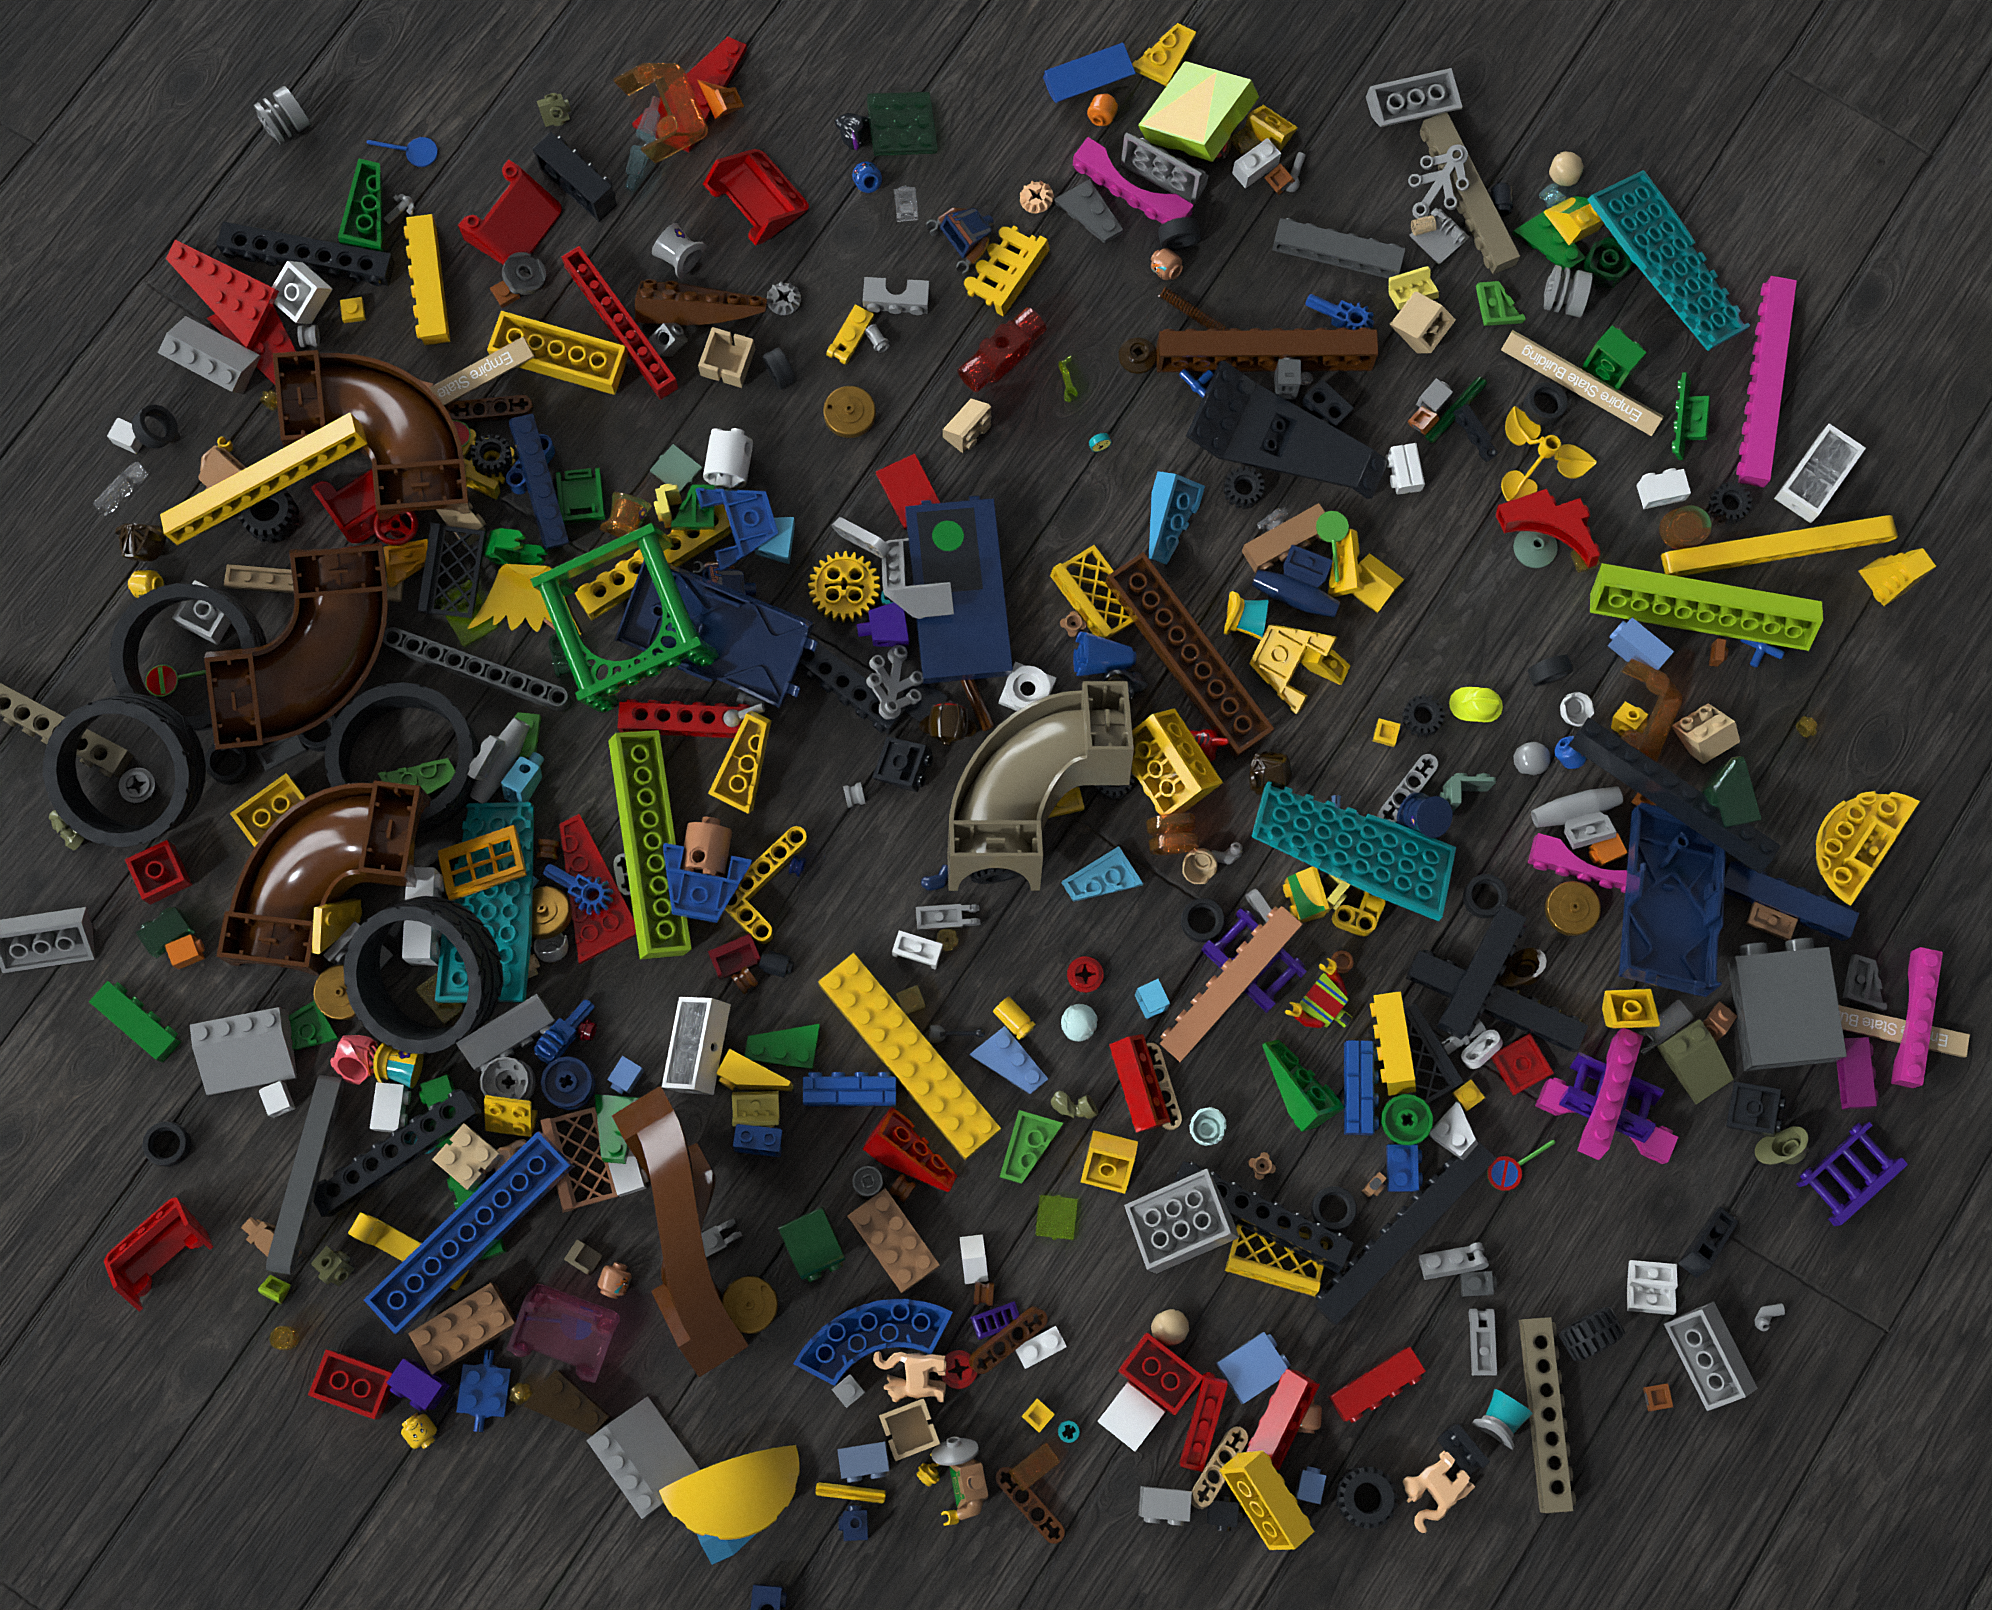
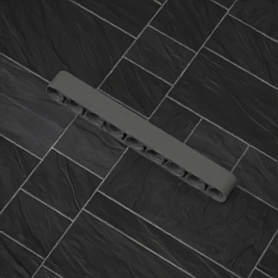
M387 628L384 632V644L390 651L555 711H566L571 705V699L567 691L560 686L398 628ZM399 636V640L396 643H389L392 637ZM413 644H420L416 651H410ZM434 651H440L439 657L430 658ZM454 659H461L460 664L451 666V662ZM475 666H482L480 672L472 673V669ZM496 673L503 674L500 680H492ZM516 681H523V685L520 688H513V684ZM537 688H543L544 692L541 695H533ZM559 695L565 696V699L563 700V702H561V703H555V702H554V700H555V698H556L557 696H559Z
M319 1075L267 1258L266 1270L269 1272L292 1275L294 1272L344 1090L343 1078Z

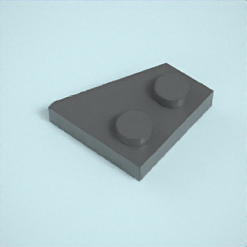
M1857 954L1851 955L1842 999L1881 1011L1886 1010L1887 1004L1883 1003L1880 989L1883 988L1878 977L1876 960Z

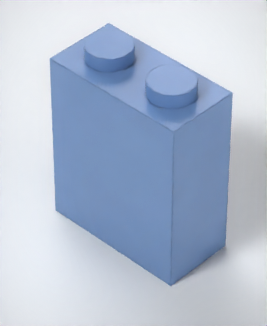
M1631 618L1627 623L1622 621L1610 635L1612 641L1608 645V647L1647 679H1650L1674 652L1634 618Z
M1260 1333L1215 1363L1241 1404L1246 1403L1277 1382L1286 1371V1368L1288 1369L1291 1366L1284 1354L1279 1355L1276 1351L1277 1343L1271 1334Z

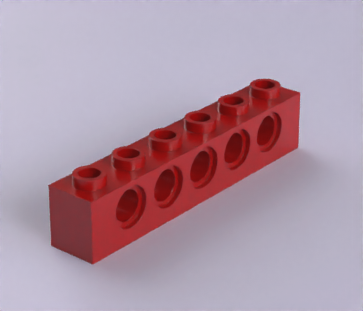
M627 699L625 702H619L617 728L620 733L659 730L660 735L735 738L743 720H741L738 726L729 727L724 723V714L731 709L737 711L747 709L750 705L738 704L737 707H728V704L716 703L715 706H706L702 702L684 705L680 701L661 704V701L657 700L639 703L638 700ZM645 712L648 714L645 720H637L639 713ZM662 714H670L669 720L665 722L659 720ZM686 714L693 716L690 722L684 723L681 721L682 717ZM708 715L715 717V720L710 724L703 722L704 718Z

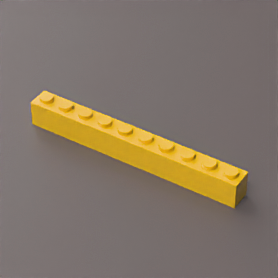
M348 413L160 514L164 534L176 545H179L367 444L362 424L351 413Z

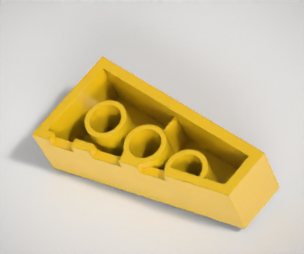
M1921 548L1908 551L1905 554L1899 553L1895 556L1880 557L1860 569L1859 573L1872 589L1875 599L1885 606L1905 594L1933 570L1936 565L1925 550Z
M752 710L746 713L708 794L747 814L753 811L771 725L770 719Z
M1401 991L1373 995L1374 1003H1370L1372 1017L1377 1018L1378 1024L1373 1025L1375 1039L1380 1038L1381 1047H1377L1379 1061L1383 1060L1384 1069H1380L1382 1083L1387 1082L1389 1096L1416 1092Z

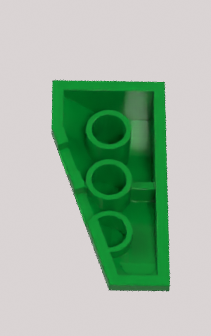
M1279 1039L1265 1042L1262 1045L1287 1111L1294 1120L1295 1125L1302 1132L1318 1127L1345 1108L1332 1089L1326 1084L1322 1086L1313 1078L1315 1073L1312 1070L1307 1071L1299 1064V1058Z

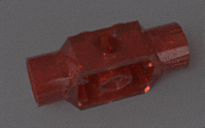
M1026 307L1013 320L1006 324H1001L995 330V334L990 339L988 337L980 343L978 351L957 369L961 380L976 393L989 382H998L1029 353L1035 340L1047 330L1044 321L1034 310Z

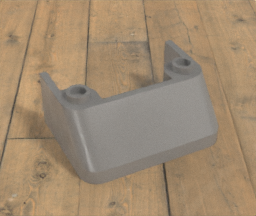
M908 538L886 541L891 550L882 558L884 595L908 614L918 619L954 614L951 583L912 586Z

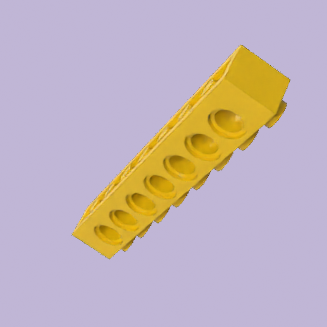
M724 504L715 506V520L718 521V524L714 526V530H672L667 535L671 538L673 544H681L678 550H671L669 548L663 551L669 564L678 567L732 533ZM692 532L700 533L697 538H689ZM640 549L634 553L632 558L620 561L611 571L599 574L595 581L590 584L585 583L578 588L575 595L591 621L631 596L638 574L633 573V570L636 567H641L644 560ZM619 578L625 579L622 585L614 584ZM599 590L606 591L603 597L595 596Z

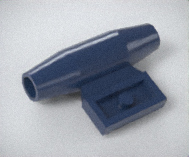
M1291 545L1285 560L1284 575L1258 569L1252 583L1254 588L1274 600L1307 613L1334 618L1340 604L1339 600L1318 588L1325 582L1333 560L1295 545Z

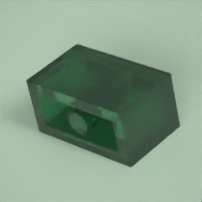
M175 906L164 909L158 918L145 922L140 926V930L136 932L149 954L155 958L167 952L166 944L195 933L182 911Z

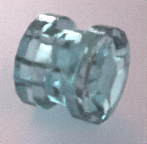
M1557 183L1547 186L1539 194L1540 199L1546 202L1547 209L1566 199L1565 194L1560 193Z

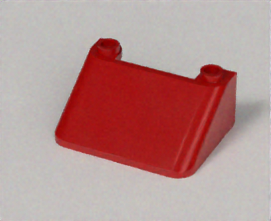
M752 149L717 159L703 183L714 197L726 194L754 227L750 229L748 236L755 246L766 242L803 215L809 208L808 202L772 160L759 149Z
M509 159L504 164L502 173L504 178L511 184L486 217L482 220L475 215H469L463 218L458 225L466 242L502 265L514 253L525 252L531 254L562 213L559 201L520 166Z
M372 468L338 491L326 481H320L311 486L313 492L349 542L358 544L375 534L374 520L378 513L376 511ZM393 516L389 520H381L380 527L388 525Z

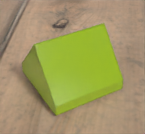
M270 1275L261 1284L258 1291L260 1294L282 1304L291 1285Z

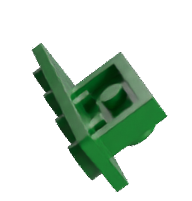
M1682 372L1681 380H1678V392L1680 393V399L1676 400L1678 420L1674 421L1676 440L1672 441V452L1675 453L1678 460H1684L1685 440H1707L1711 399L1709 396L1689 397L1691 379L1687 372Z

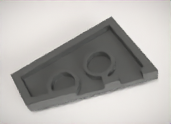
M1090 179L1053 199V203L1057 207H1061L1068 212L1071 218L1082 223L1085 229L1103 243H1107L1123 233L1122 227Z

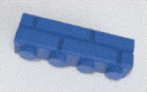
M1348 1040L1344 1043V1135L1370 1136L1374 1134V1130H1378L1379 1119L1378 1116H1374V1107H1378L1379 1102L1378 1093H1374V1084H1378V1070H1374V1061H1378L1377 1047H1374V1041Z
M811 1072L809 1077H803V1105L896 1106V1076H891V1072H878V1076H868L867 1072H856L855 1076L845 1077L844 1072H833L832 1077H822L820 1072Z

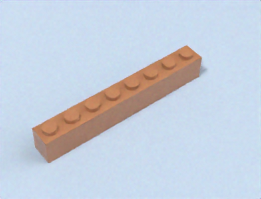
M1275 906L1266 916L1269 919L1264 926L1259 924L1251 933L1254 936L1249 943L1244 941L1236 950L1239 953L1234 960L1229 958L1221 967L1223 970L1222 974L1218 978L1214 975L1206 984L1208 987L1203 995L1199 992L1190 1002L1193 1004L1188 1012L1183 1010L1175 1019L1178 1022L1173 1029L1168 1027L1160 1037L1163 1040L1160 1042V1045L1179 1062L1189 1054L1303 925L1283 906L1279 909Z

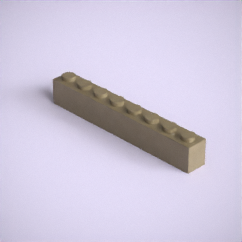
M1447 112L1423 121L1420 136L1424 142L1426 141L1431 157L1447 154L1448 149L1453 145L1464 146ZM1455 152L1453 154L1454 158H1459L1461 156L1460 152ZM1468 154V159L1463 165L1470 186L1464 192L1457 189L1456 181L1458 177L1454 168L1450 174L1453 194L1458 203L1457 210L1460 214H1463L1466 228L1469 232H1472L1475 238V246L1478 250H1481L1484 256L1485 266L1488 269L1490 268L1492 274L1515 266L1520 255ZM1447 163L1439 164L1438 171L1443 170ZM1465 181L1459 183L1460 188H1464L1467 185Z

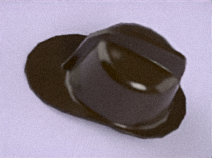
M1525 948L1514 953L1511 958H1506L1503 963L1507 965L1501 977H1496V980L1505 986L1534 984L1539 980L1546 968L1547 959L1545 954L1536 948Z

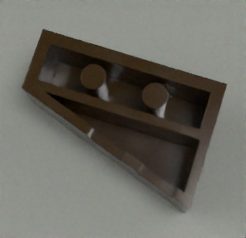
M555 1370L524 1405L528 1409L590 1435H594L601 1430L612 1418L610 1414L561 1370Z

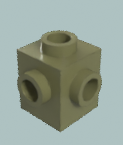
M550 93L544 99L537 101L545 127L550 125L560 126L565 124L566 120H570L568 112H571L568 99L563 100L561 94Z
M327 1245L311 1263L320 1272L318 1277L324 1283L329 1285L332 1282L338 1287L348 1279L355 1269L349 1263V1256L341 1250L336 1252Z

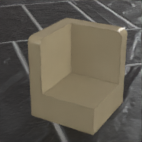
M576 1240L564 1260L591 1276L603 1256L580 1240Z

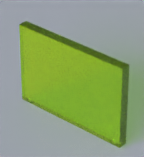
M468 580L460 586L464 592H467L472 588L473 582ZM457 587L446 593L452 602L462 595ZM478 593L474 618L484 604ZM444 595L437 600L441 610L450 605ZM464 598L455 606L460 612L468 613L469 603ZM446 616L463 647L498 628L497 624L493 625L492 617L480 625L468 629L473 619Z

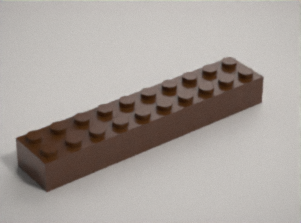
M1344 327L1337 330H1327L1326 328H1317L1315 330H1306L1304 328H1296L1294 330H1284L1282 328L1262 330L1260 328H1253L1250 331H1241L1238 328H1232L1228 331H1219L1215 328L1206 331H1197L1196 329H1186L1185 331L1165 329L1159 331L1156 346L1157 372H1181L1183 369H1186L1188 372H1206L1207 370L1215 372L1219 361L1223 360L1240 372L1275 371L1278 360L1285 357L1301 360V371H1372L1378 356L1377 330H1371L1368 327L1358 330H1349Z
M1144 552L1107 576L1105 584L1211 728L1218 733L1220 738L1229 740L1225 747L1235 760L1271 736L1274 731L1273 726Z

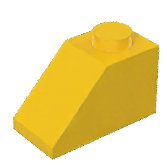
M1307 646L1300 660V663L1309 671L1339 685H1342L1350 668V665L1333 649L1328 656H1324Z

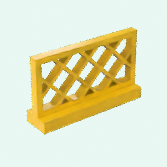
M1093 545L1065 563H1059L1053 567L1050 577L1075 611L1078 612L1082 620L1086 622V626L1092 634L1109 639L1134 622L1130 616L1123 615L1124 608L1119 601L1110 598L1111 590L1105 584L1106 582L1097 580L1099 571L1105 572L1108 575L1114 571L1096 546ZM1092 553L1097 559V565L1085 563V557ZM1071 565L1081 567L1079 576L1071 575L1066 568ZM1083 569L1096 570L1095 578L1082 577ZM1081 582L1093 584L1092 594L1083 592L1080 588ZM1096 585L1108 588L1107 597L1095 594ZM1094 599L1106 602L1105 611L1095 608L1093 605ZM1109 602L1121 605L1120 614L1108 612ZM1107 617L1119 619L1118 626L1111 629L1106 623Z
M1236 1226L1242 1241L1238 1242L1239 1238L1233 1240L1225 1271L1316 1296L1319 1292L1324 1266L1312 1260L1299 1265L1293 1255L1295 1252L1285 1248L1287 1254L1277 1259L1270 1248L1277 1243L1272 1242L1268 1244L1264 1237L1256 1233L1246 1238L1241 1231L1242 1226ZM1299 1232L1301 1238L1309 1239L1308 1234ZM1259 1236L1265 1247L1254 1252L1248 1241ZM1321 1241L1322 1248L1327 1250L1329 1244ZM1245 1243L1251 1253L1246 1258L1235 1256L1236 1248ZM1265 1250L1269 1252L1273 1259L1267 1265L1261 1263L1257 1257L1259 1253ZM1290 1256L1296 1268L1290 1271L1284 1270L1279 1261ZM1312 1262L1317 1270L1316 1277L1306 1276L1302 1267Z

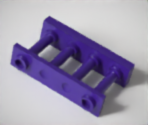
M1240 908L1235 915L1240 920L1218 942L1212 943L1209 940L1201 949L1220 969L1229 959L1223 953L1224 948L1246 926L1252 932L1258 926L1255 922L1256 918L1248 910L1243 911ZM1282 948L1244 992L1267 1013L1275 1005L1272 1001L1274 999L1273 996L1295 974L1300 978L1304 976L1307 972L1304 969L1305 965L1297 957L1293 959ZM1280 958L1289 968L1267 990L1264 989L1262 991L1256 985L1258 983L1257 980Z
M1579 1052L1570 1065V1069L1578 1072L1574 1087L1569 1085L1562 1095L1559 1105L1590 1118L1602 1087L1606 1064ZM1586 1076L1599 1081L1595 1096L1582 1091ZM1631 1076L1615 1130L1645 1143L1653 1133L1656 1125L1647 1120L1650 1105L1655 1106L1663 1095L1664 1090ZM1629 1095L1642 1100L1638 1116L1625 1110Z
M1870 1122L1862 1125L1857 1123L1849 1130L1851 1135L1813 1169L1809 1167L1800 1174L1801 1180L1796 1183L1799 1187L1806 1186L1809 1183L1832 1208L1831 1212L1833 1215L1828 1220L1834 1226H1839L1846 1222L1908 1165L1902 1157L1894 1160L1892 1158L1889 1159L1865 1133L1873 1126ZM1857 1139L1882 1164L1881 1168L1883 1170L1878 1174L1872 1173L1849 1148ZM1843 1154L1865 1178L1864 1182L1866 1185L1861 1190L1859 1188L1856 1189L1834 1165L1833 1161L1839 1155ZM1824 1169L1849 1194L1850 1200L1845 1204L1839 1203L1816 1178Z

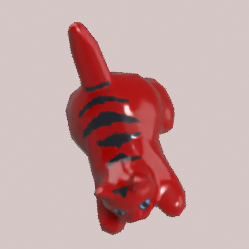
M1189 730L1209 762L1216 758L1215 753L1218 746H1224L1229 743L1228 739L1220 738L1214 730Z

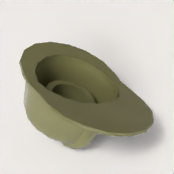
M1793 1126L1780 1133L1777 1132L1775 1137L1766 1136L1757 1143L1755 1156L1763 1164L1772 1165L1781 1162L1797 1164L1809 1152L1807 1145L1809 1141L1808 1134L1805 1129Z

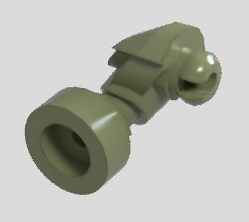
M53 810L49 814V820H51L53 829L57 833L60 832V837L65 840V846L75 851L84 840V837L69 828L70 824L67 825L56 811Z
M1061 1090L1057 1091L1051 1099L1052 1107L1061 1115H1068L1072 1118L1074 1116H1078V1118L1085 1117L1087 1119L1098 1115L1097 1107L1089 1095L1081 1097L1078 1100V1105H1074L1070 1097Z

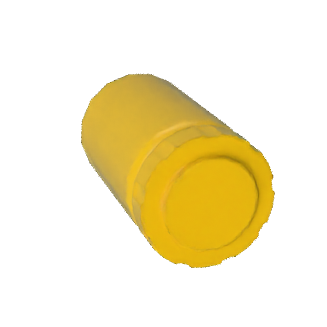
M1010 996L1005 998L993 1010V1013L1014 1035H1017L1016 1037L1019 1040L1026 1037L1036 1025L1033 1021L1031 1022L1027 1014Z

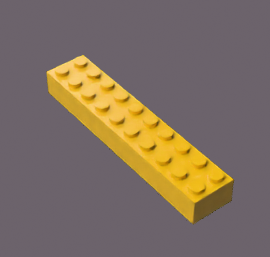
M854 953L818 981L822 990L892 1074L896 1076L897 1080L965 1161L1001 1131L999 1125Z

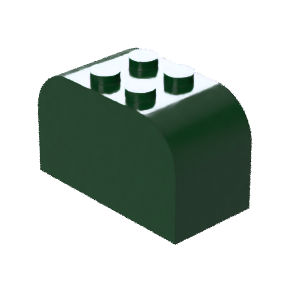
M823 1206L778 1228L802 1280L807 1278L811 1282L822 1276L821 1271L829 1268L830 1272L843 1267L842 1262L846 1260V1257Z

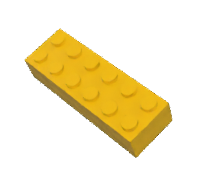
M501 311L487 348L489 355L525 337L535 357L519 365V368L615 395L628 359L626 346Z

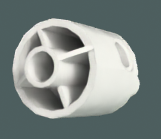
M716 428L711 430L703 478L710 485H714L716 489L732 491V489L744 487L747 483L753 440L745 436L743 430L733 428L731 431H723Z

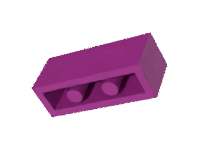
M1869 1037L1844 1038L1847 1057L1837 1061L1842 1110L1875 1107L1878 1102V1091L1874 1087L1876 1070L1872 1066L1873 1046L1869 1043Z

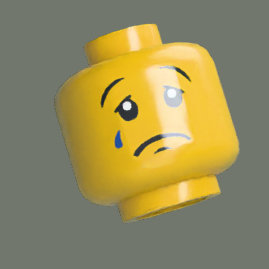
M415 1413L402 1424L404 1428L401 1431V1435L411 1448L417 1449L421 1446L425 1449L435 1441L433 1436L436 1434L437 1428L426 1414L419 1415Z

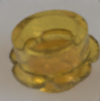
M271 390L269 392L263 391L260 401L267 408L274 411L278 407L276 393Z
M1803 716L1796 723V728L1803 737L1816 735L1817 723L1813 718Z
M943 929L938 932L936 942L943 944L944 951H950L954 946H957L958 937H956L954 930Z
M522 1383L515 1385L510 1391V1400L515 1401L517 1405L526 1402L532 1396V1391L529 1389L530 1385H523Z

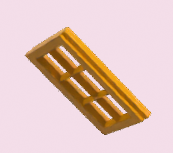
M515 825L438 850L448 899L452 901L527 876ZM510 839L512 851L495 856L493 845ZM488 847L490 858L473 864L471 852ZM466 854L468 866L451 871L449 860ZM513 855L516 866L499 872L496 860ZM491 862L494 874L476 879L474 868ZM469 870L472 881L454 886L452 875Z

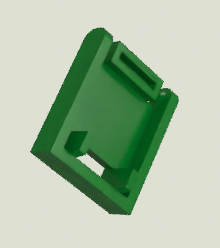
M591 468L565 471L566 481H562L561 472H556L558 504L564 524L605 520L600 468H595L596 478H593ZM592 509V513L572 515V511Z

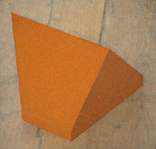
M697 80L715 119L744 107L736 87L726 88Z

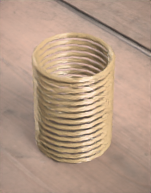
M1431 215L1412 220L1411 228L1413 234L1417 236L1436 231L1434 216Z

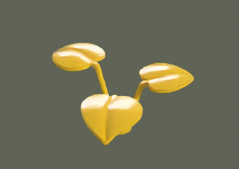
M1516 406L1509 412L1505 423V431L1509 440L1518 446L1524 445L1526 442L1530 445L1540 443L1538 446L1540 457L1525 476L1520 471L1514 470L1508 472L1503 477L1501 488L1508 502L1537 492V484L1528 478L1544 458H1551L1554 455L1555 460H1558L1557 468L1559 472L1571 479L1583 476L1597 463L1592 456L1577 446L1571 444L1561 446L1560 439L1555 435H1548L1546 438L1541 437L1537 439L1541 431L1540 425L1532 422L1525 412Z

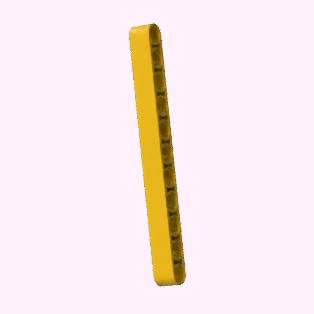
M1887 515L1674 550L1662 554L1661 560L1665 574L1684 576L1885 543L1898 538L1893 516Z

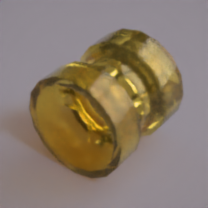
M278 1326L273 1329L269 1338L271 1345L275 1349L291 1350L297 1345L299 1335L292 1327Z

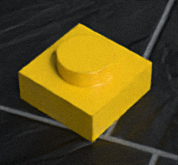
M362 297L340 300L344 323L366 320Z
M1379 718L1372 741L1394 747L1401 724Z
M1469 1080L1451 1093L1465 1112L1485 1098L1472 1080Z
M1036 1399L1021 1417L1040 1432L1055 1414L1040 1400Z

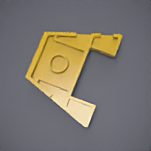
M1270 624L1249 664L1267 684H1270L1276 690L1277 695L1286 701L1291 707L1290 709L1295 714H1298L1308 696L1290 686L1289 682L1307 646L1324 656H1328L1337 637Z

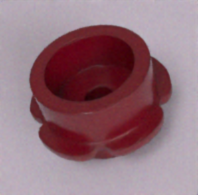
M591 1019L581 1022L578 1035L581 1036L582 1041L593 1040L597 1024L591 1022Z

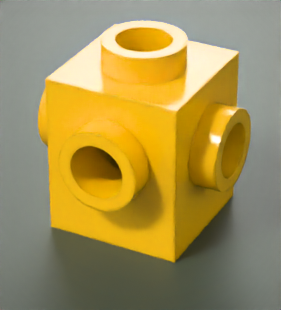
M1625 701L1613 716L1611 729L1618 732L1620 736L1635 741L1639 735L1643 736L1648 729V714L1643 709Z

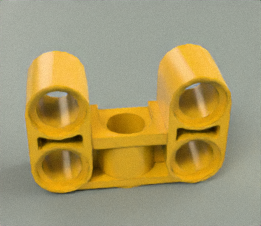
M1366 891L1363 892L1364 896L1358 909L1349 905H1341L1335 910L1332 915V922L1336 927L1363 937L1373 932L1382 914L1386 900ZM1338 913H1347L1349 921H1341ZM1360 920L1368 921L1370 929L1365 930L1361 928Z

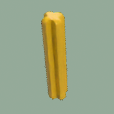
M822 1482L816 1484L815 1491L818 1496L884 1503L886 1497L885 1490Z

